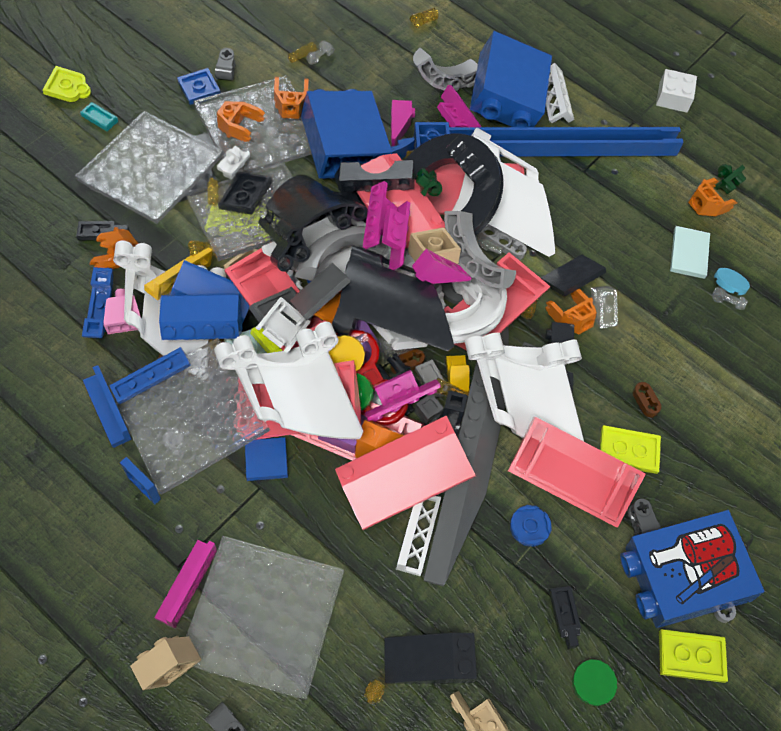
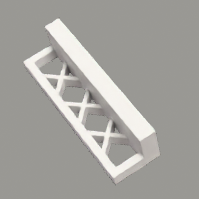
M554 63L550 68L551 74L548 87L550 84L554 86L551 91H547V113L551 123L562 117L569 123L574 120L563 72ZM556 96L554 104L550 103L552 97ZM555 109H560V113L553 116Z
M438 496L427 499L436 502L435 507L428 512L423 507V502L413 506L396 570L421 576L441 497ZM426 517L430 525L421 531L417 523L420 519ZM421 536L425 543L424 547L416 550L412 541ZM416 556L419 561L418 569L407 567V559Z

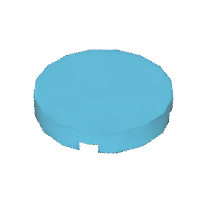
M719 268L714 275V278H717V284L729 293L734 294V292H738V295H744L750 288L746 278L734 270Z

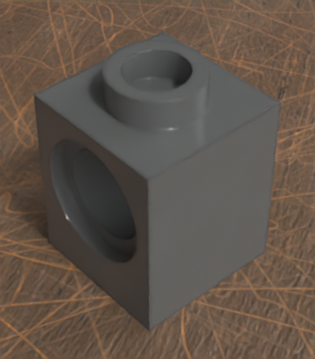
M432 394L416 403L414 412L426 426L440 418L444 408Z

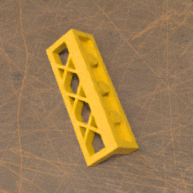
M208 247L202 252L197 251L184 260L208 268L211 266L213 250ZM183 261L145 284L144 291L156 300H160L162 295L169 294Z

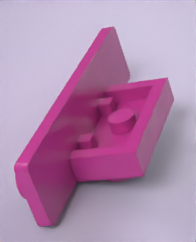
M448 85L441 95L444 102H440L437 108L441 116L449 122V127H482L453 86Z
M385 181L371 187L363 248L365 249L379 244L380 235L383 236L386 211L389 208L397 211V206L386 198L388 183Z
M408 201L397 207V211L389 208L385 215L382 243L391 247L389 269L392 270L401 267L405 261L404 252L407 244L406 235L410 216V202Z
M411 370L375 386L374 388L382 405L364 414L368 421H377L383 417V414L396 412L407 403L417 402L419 397L436 393L441 385L435 379L418 387Z

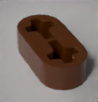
M413 349L398 355L405 366L411 367V371L415 370L416 366L423 364L425 359L424 353L419 349ZM413 356L419 358V361L413 359ZM390 365L392 373L396 374V371Z
M639 382L633 389V396L644 415L655 417L661 410V403L648 383ZM648 406L655 407V409H649Z

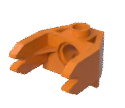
M275 77L274 102L282 118L299 119L301 117L309 79H304L303 92L279 91V77Z
M225 101L217 112L218 128L228 138L234 137L241 141L249 142L251 140V132L239 124L244 116L257 122H262L265 119L263 117L265 112L246 102Z
M716 178L704 179L688 202L698 215L718 216L734 208L733 205L737 204L734 199L724 201L713 189L715 187L714 184L719 182Z
M114 227L113 231L101 233L97 236L96 241L101 242L100 246L108 248L107 255L94 257L90 261V265H95L94 267L117 269L120 266L113 261L115 244L118 241H127L135 247L139 243L129 230Z
M580 288L571 293V297L577 305L563 312L553 301L546 302L548 306L545 307L555 322L574 324V333L578 335L594 326L597 314L593 305V298H588Z

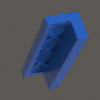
M180 347L111 384L110 388L117 402L122 404L190 367L189 358Z
M97 365L92 367L96 375L84 379L83 382L109 441L114 448L132 440Z

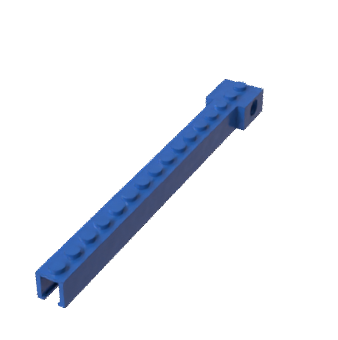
M415 122L414 148L416 149L426 141L445 134L460 133L472 136L476 127H449V122ZM477 127L491 135L490 141L515 156H677L684 143L683 139H676L681 131L680 127Z

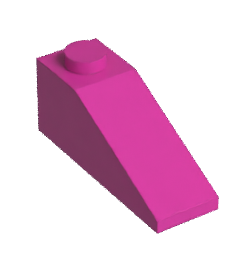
M392 100L391 146H397V140H401L410 127L411 118H415V108H412V101Z
M425 249L412 265L416 272V277L423 282L426 280L435 284L463 282L472 279L460 265L428 249Z

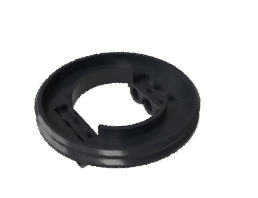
M445 134L426 141L405 159L413 160L415 180L417 179L416 173L422 167L430 173L432 170L447 164H458L474 182L472 195L461 211L473 214L472 222L475 236L488 225L499 207L504 181L502 168L497 157L484 142L466 134Z

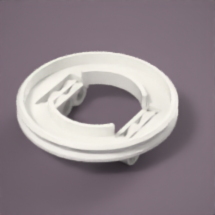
M410 254L405 255L403 265L413 268L412 265L415 261ZM399 268L395 270L403 274L415 277L414 273ZM472 278L470 281L452 282L454 290L463 296L466 304L470 305L467 309L459 312L445 313L454 344L463 343L469 337L484 336L493 330L503 318L507 302V290L485 285L476 278Z

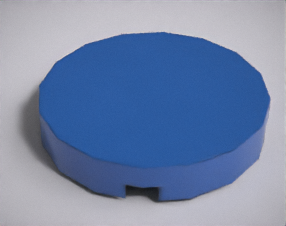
M526 505L520 507L513 514L510 521V530L513 537L519 543L535 547L547 540L551 532V521L548 514L540 510L539 507Z

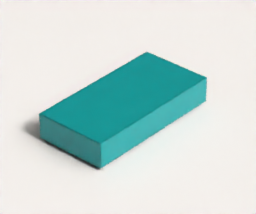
M93 102L80 112L82 117L105 131L110 130L118 122V118Z

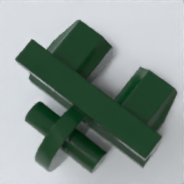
M743 164L733 171L731 165H721L718 168V177L723 179L715 185L716 190L722 188L726 194H729L737 188L735 184L738 186L744 182L746 177L742 173L745 169Z
M422 167L416 173V183L420 186V193L423 196L427 192L434 197L440 195L442 184L437 181V173L434 170L429 173Z

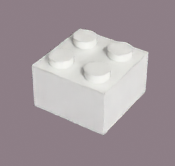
M665 69L659 84L656 106L687 113L694 100L697 76Z

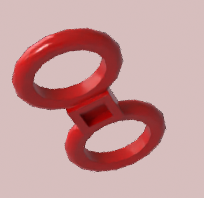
M353 330L350 336L367 341L372 349L369 361L362 365L356 373L367 377L372 383L373 388L388 381L383 379L376 367L380 351L376 339L363 330ZM408 403L401 406V409L392 416L382 417L374 422L381 425L397 423L404 417L408 409ZM370 406L364 410V413L371 410Z

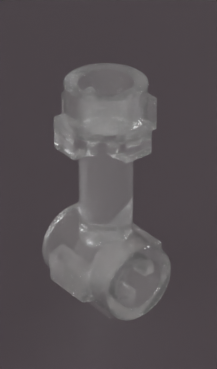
M323 40L319 44L318 51L308 53L307 61L310 64L319 62V57L323 54L332 55L334 52L333 45Z
M720 286L715 288L712 294L715 302L721 303L723 300L735 304V308L739 310H744L748 303V300L740 296V298L730 295Z

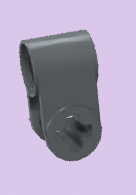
M224 48L219 53L215 68L216 79H234L236 63L234 61V52L230 48Z
M638 499L628 508L627 513L634 528L635 536L661 529L652 506L646 499Z
M223 702L205 718L215 731H246Z

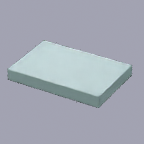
M676 226L673 235L670 271L705 279L708 269L710 233Z

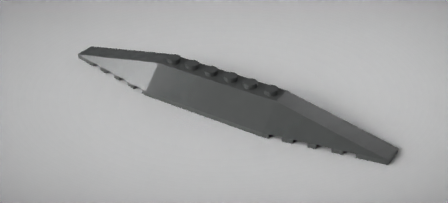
M508 326L500 333L502 343L505 346H509ZM477 360L458 440L476 476L445 491L423 580L443 587L486 495L501 425L494 420ZM490 376L497 408L504 411L505 402L500 381Z

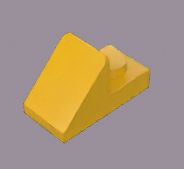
M465 355L446 356L450 391L468 393L469 365H466Z

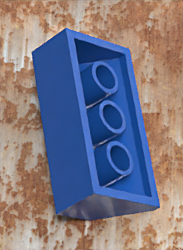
M183 261L170 295L239 294L243 324L250 306L233 282L188 261Z
M239 294L162 295L159 316L161 340L236 339L243 330Z

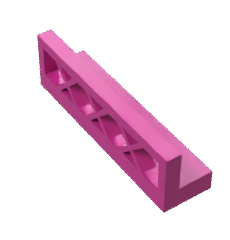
M197 540L154 617L156 620L176 628L217 552L215 543L209 541L206 544Z

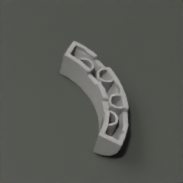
M419 48L415 52L413 62L417 70L433 87L445 90L448 85H452L458 91L459 88L474 86L478 64L472 59L456 66L441 67L435 65L431 56L423 49Z
M445 211V229L461 248L458 264L472 278H476L485 285L496 288H509L515 280L516 270H509L496 265L482 252L473 230V214L463 211Z
M351 226L346 230L338 229L320 237L309 247V259L305 262H299L295 277L312 281L317 269L328 255H332L340 251L342 247L350 245L363 247L365 226Z

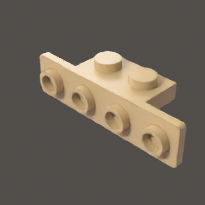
M459 691L450 695L452 699L451 705L465 720L463 723L467 731H509L490 699L470 710Z

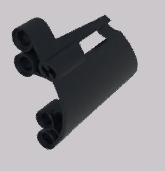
M300 174L284 182L274 192L265 206L267 209L266 217H260L258 223L277 244L270 256L272 264L279 270L286 272L293 267V260L305 262L310 257V250L306 246L302 232L311 221L322 214H327L331 224L340 230H346L351 225V219L362 221L366 218L367 208L355 200L344 199L311 177ZM274 215L281 219L275 228L270 225Z
M352 245L350 258L345 269V275L350 279V283L341 292L339 306L332 322L335 333L350 336L353 329L357 328V322L361 320L448 352L454 348L447 317L434 285L426 280L424 282L419 280L415 275V270L411 267L402 265L399 269L414 273L415 277L384 267L383 263L389 265V259L374 251Z

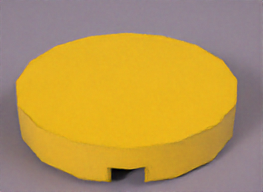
M349 335L337 336L339 340L337 345L329 351L333 364L354 360L357 371L362 366L365 358L363 345L355 337Z

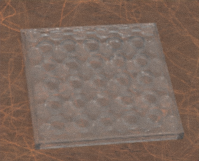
M287 75L279 77V91L296 92ZM275 79L194 100V106L222 160L226 156V152L229 149H233L234 146L250 153V157L245 162V165L236 172L233 178L239 172L252 173L312 155L302 118H282L275 107ZM225 101L246 102L265 112L263 116L265 119L262 122H257L244 116L239 124L251 132V140L249 142H244L234 137L228 138L218 128L217 112Z
M143 111L80 170L75 177L80 183L158 224L224 156V152Z
M284 162L251 172V174L270 176L273 181L252 215L221 210L218 207V203L235 178L185 193L186 199L218 261L261 248L274 242L259 225L258 221L260 217H266L267 209L265 206L274 192L284 182L293 177ZM274 215L270 225L275 228L281 219ZM319 216L315 218L313 221H311L306 227L321 221Z
M219 338L187 355L191 364L190 367L122 404H119L114 397L155 487L161 495L270 431L267 423L258 419L236 370L220 368L214 352V348L221 343Z
M222 536L186 637H190L202 659L193 667L307 700L344 569Z

